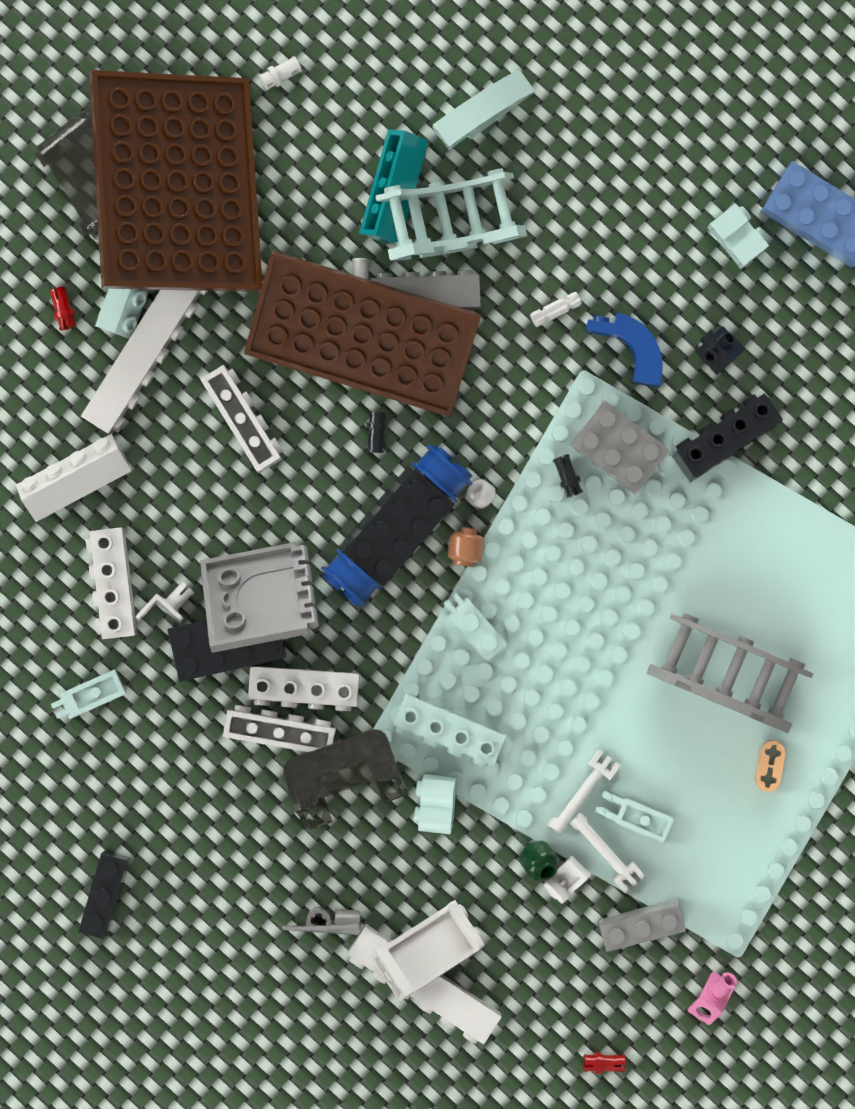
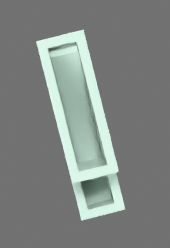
M517 70L445 115L433 124V129L448 150H450L466 137H469L471 140L535 93V90L522 72Z

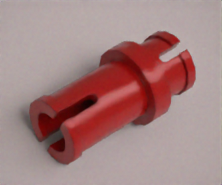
M57 287V291L51 289L49 293L55 309L53 316L55 321H58L59 330H69V326L71 328L76 327L77 325L74 321L76 314L75 310L71 309L66 287Z
M594 1052V1055H583V1060H585L583 1061L584 1072L594 1071V1074H601V1072H625L626 1068L624 1065H626V1059L624 1054L601 1055L600 1052Z

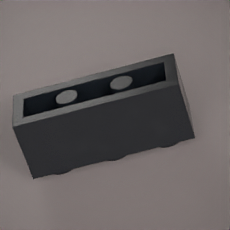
M107 850L101 853L78 932L100 939H105L109 935L131 857Z

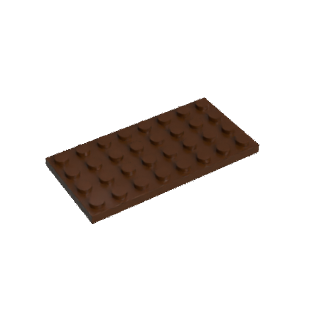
M272 251L244 354L451 417L482 314Z

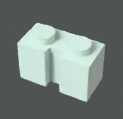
M734 204L711 222L707 228L738 267L742 269L769 245L766 242L768 237L759 227L754 229L748 222L752 219L748 211L743 206L739 208Z

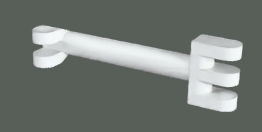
M600 749L596 751L587 763L594 769L560 816L558 818L553 817L547 824L548 827L556 831L560 836L567 828L566 825L601 777L603 776L607 780H611L621 766L616 762L610 770L606 768L612 760L608 755L602 763L598 762L604 753Z
M579 810L576 816L569 820L570 825L575 830H579L617 871L618 875L613 880L625 894L628 893L630 890L623 882L627 879L635 886L638 883L631 875L635 872L641 879L646 875L633 861L626 866L587 823L588 819Z

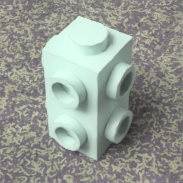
M108 289L95 326L130 339L137 327V322L146 303L149 290Z

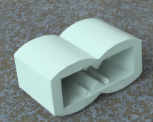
M424 774L422 781L418 780L416 797H421L420 807L416 806L414 813V823H419L418 831L451 834L454 824L457 777Z

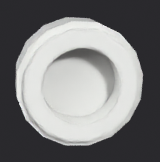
M483 479L476 480L468 488L467 500L480 509L485 508L493 501L496 490Z

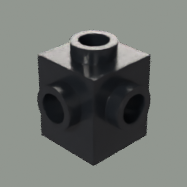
M722 326L716 333L712 329L700 339L702 345L695 352L703 363L708 365L718 375L745 349L738 343L734 335Z

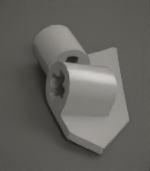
M318 906L310 909L307 913L306 926L285 925L282 927V930L359 935L360 911L335 909V920H331L328 910ZM320 913L322 918L326 919V922H322V926L315 925L314 921H311V917L315 918V914Z

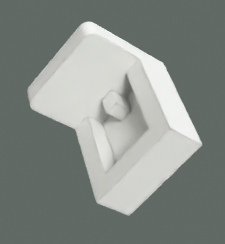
M571 855L558 867L555 876L544 883V887L551 897L563 904L570 894L581 886L591 874Z

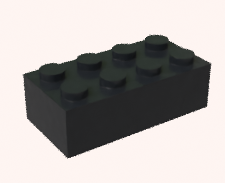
M207 620L167 629L179 682L287 658L283 639L212 653L209 645Z

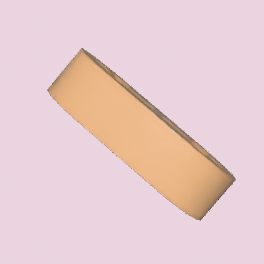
M768 740L761 745L755 774L757 786L766 792H772L779 787L785 760L783 745L774 740ZM772 745H775V749L780 754L779 756H774L771 765L769 764L770 757L765 754L766 749H771ZM768 767L772 768L771 776L775 778V782L770 783L769 787H765V782L761 781V776H766Z

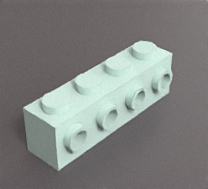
M407 693L404 695L393 725L398 726L397 732L409 737L412 736V733L422 736L421 742L436 747L438 743L448 747L446 752L459 758L463 754L473 757L471 762L483 768H487L488 764L495 765L506 738V734Z

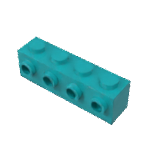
M388 129L359 234L382 243L396 245L398 238L390 202L377 201L376 196L384 194V189L391 186L400 185V189H416L423 160L426 156L428 140L405 130ZM402 200L401 205L406 223L410 208L408 200Z

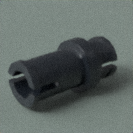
M369 412V422H366V428H369L367 452L384 453V432L388 426V423H385L386 413Z
M566 454L563 457L560 456L553 459L561 479L560 487L565 490L566 497L570 498L573 497L572 495L576 496L583 493L579 484L581 482L580 476H576L570 455Z

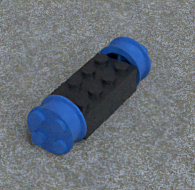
M436 444L433 447L427 445L428 451L418 463L412 462V466L408 465L338 546L342 551L337 549L338 555L328 567H321L324 571L322 576L337 590L343 587L342 594L358 608L362 604L365 607L368 606L366 601L377 588H383L380 584L385 586L455 503L458 502L456 496L467 484H473L470 481L473 475L456 462L452 464L450 461L453 457Z

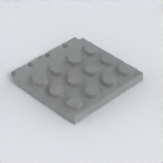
M296 542L200 560L209 645L212 653L309 634V629L319 626L308 547L306 545L296 546Z

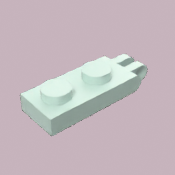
M454 593L452 597L458 605L454 607L446 600L444 604L450 610L447 616L488 662L508 644L467 597L462 600L457 593Z
M116 669L59 694L60 700L52 703L51 706L53 709L61 705L64 706L65 710L55 714L57 719L65 715L72 719L127 693Z

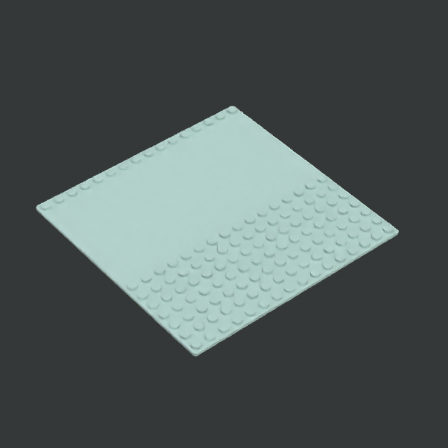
M581 371L486 533L481 562L474 563V567L467 566L448 599L456 607L458 603L452 597L454 593H457L462 600L467 597L508 645L487 662L447 616L450 610L445 605L369 735L368 743L423 776L424 774L457 777L456 795L535 841L547 842L554 852L566 859L572 855L587 871L622 890L613 880L618 875L617 871L579 830H575L568 822L567 828L560 836L556 831L547 826L553 817L558 818L592 773L594 769L587 763L598 749L602 750L604 753L598 762L602 763L608 755L612 760L606 768L610 770L616 762L621 766L611 780H607L603 776L572 818L580 810L588 819L587 823L626 866L633 861L646 875L641 879L634 872L631 876L638 883L635 886L627 879L623 882L630 890L627 893L628 895L647 906L678 899L685 928L735 957H741L855 761V526L734 456H730L690 483L672 456L678 451L675 446L688 437L693 441L699 436L589 372ZM604 400L669 449V452L635 495L570 446ZM566 454L570 455L576 476H580L581 482L579 484L583 490V493L576 496L572 495L573 497L570 498L566 497L565 490L560 487L561 479L555 463H553V459L560 456L563 457ZM686 613L698 618L697 624L738 640L739 635L754 641L753 647L789 662L790 658L798 660L805 664V670L814 673L812 678L798 674L782 713L784 714L783 720L792 723L789 733H785L646 674L650 664L661 668L662 664L666 663L682 624L670 619L671 614L682 617ZM695 629L691 630L676 666V669H678L677 675L687 678L689 674L692 675L708 637L707 634ZM718 639L702 677L704 680L703 686L715 691L718 686L721 687L737 649L736 646ZM747 651L731 689V692H733L732 698L743 703L746 698L749 699L764 664V658ZM775 664L759 702L761 704L760 710L768 712L769 708L772 709L788 672L787 668ZM405 693L506 734L495 765L488 764L487 768H483L471 762L473 757L463 754L459 758L446 752L448 747L438 743L436 747L421 742L422 736L412 733V736L409 737L397 732L398 726L393 725ZM768 740L780 742L785 749L781 783L772 792L761 790L755 782L759 750L761 745ZM772 745L771 749H766L765 754L770 757L769 764L772 765L774 756H779L780 754L775 749V745ZM768 767L767 775L761 776V781L765 782V787H769L770 783L775 782V778L771 776L772 768ZM603 791L623 799L626 797L675 818L665 844L616 824L614 820L596 813L595 811L598 806L618 814L621 806L602 797Z

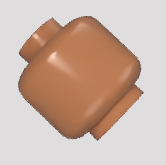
M461 527L460 532H454L450 535L447 555L453 560V564L474 567V563L481 562L485 541L482 536L476 535L477 529Z

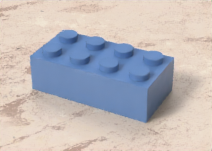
M792 161L760 212L852 268L855 266V199Z

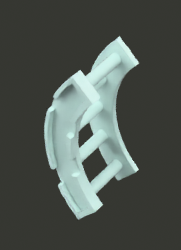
M503 168L488 171V176L448 185H445L444 181L429 184L428 188L400 189V185L385 188L384 194L377 195L376 200L390 202L398 238L397 247L388 249L390 260H409L411 255H419L420 258L451 254L478 248V242H483V245L493 242L494 245L526 237L525 226L515 225V221L511 219L503 181L514 179L513 173L504 172ZM493 184L501 224L499 225L500 229L485 232V228L482 229L473 188ZM463 191L471 231L469 232L470 236L457 238L456 234H453L444 194ZM434 196L443 235L440 238L441 241L431 242V239L427 238L419 198ZM402 200H408L417 239L414 243L408 237L401 205Z

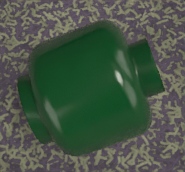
M534 841L527 844L519 857L521 866L528 876L535 881H547L554 877L560 864L559 857L545 841Z

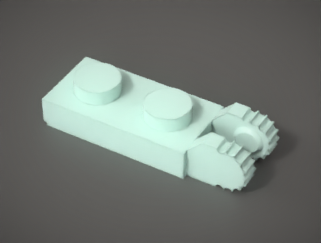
M603 791L602 797L621 806L618 814L598 806L595 811L596 813L614 820L616 824L665 844L675 818L626 797L623 799Z

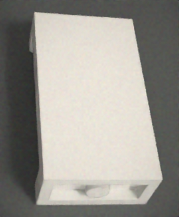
M455 900L393 941L382 945L370 955L399 1002L484 947L481 932L471 925L467 919V911L461 904L458 905Z

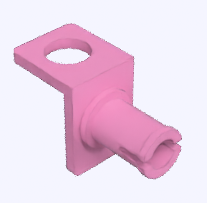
M712 972L700 996L689 1006L688 1012L704 1023L711 1025L723 1013L736 987L735 985H737L736 977L728 972L723 973L722 976ZM698 1007L708 1009L711 1015L701 1013Z

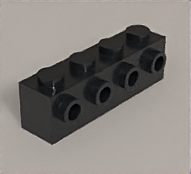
M765 393L758 398L753 394L742 402L743 408L737 412L732 408L719 417L721 419L720 423L714 427L709 423L698 431L699 437L693 441L688 437L675 446L678 451L672 457L690 483L783 421V418Z

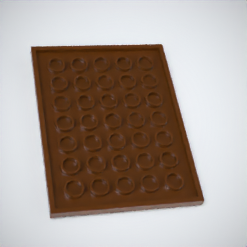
M91 70L89 82L101 288L260 292L263 283L249 78Z

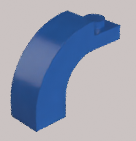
M616 313L614 323L609 322L610 318L594 316L593 320H587L585 333L615 337L623 341L630 348L634 357L632 384L657 388L660 386L663 370L661 351L652 333L642 323L621 313Z

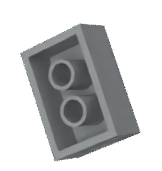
M605 400L570 444L574 450L634 495L637 494L669 452L668 448Z

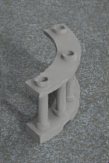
M686 613L682 617L671 614L670 619L682 624L666 663H663L661 668L650 664L646 674L785 733H789L792 723L783 720L784 714L782 713L798 674L812 678L814 673L805 670V664L798 660L790 658L789 662L753 647L754 641L740 635L738 640L697 624L699 619ZM695 629L707 634L708 637L692 675L689 674L687 678L676 674L678 670L676 666L691 630ZM719 639L736 646L737 649L721 687L718 686L715 691L702 685L704 682L702 677ZM748 651L764 658L765 661L749 699L746 698L743 703L731 697L733 694L731 689ZM775 664L787 668L788 672L772 709L769 708L768 712L760 710L761 704L759 702Z

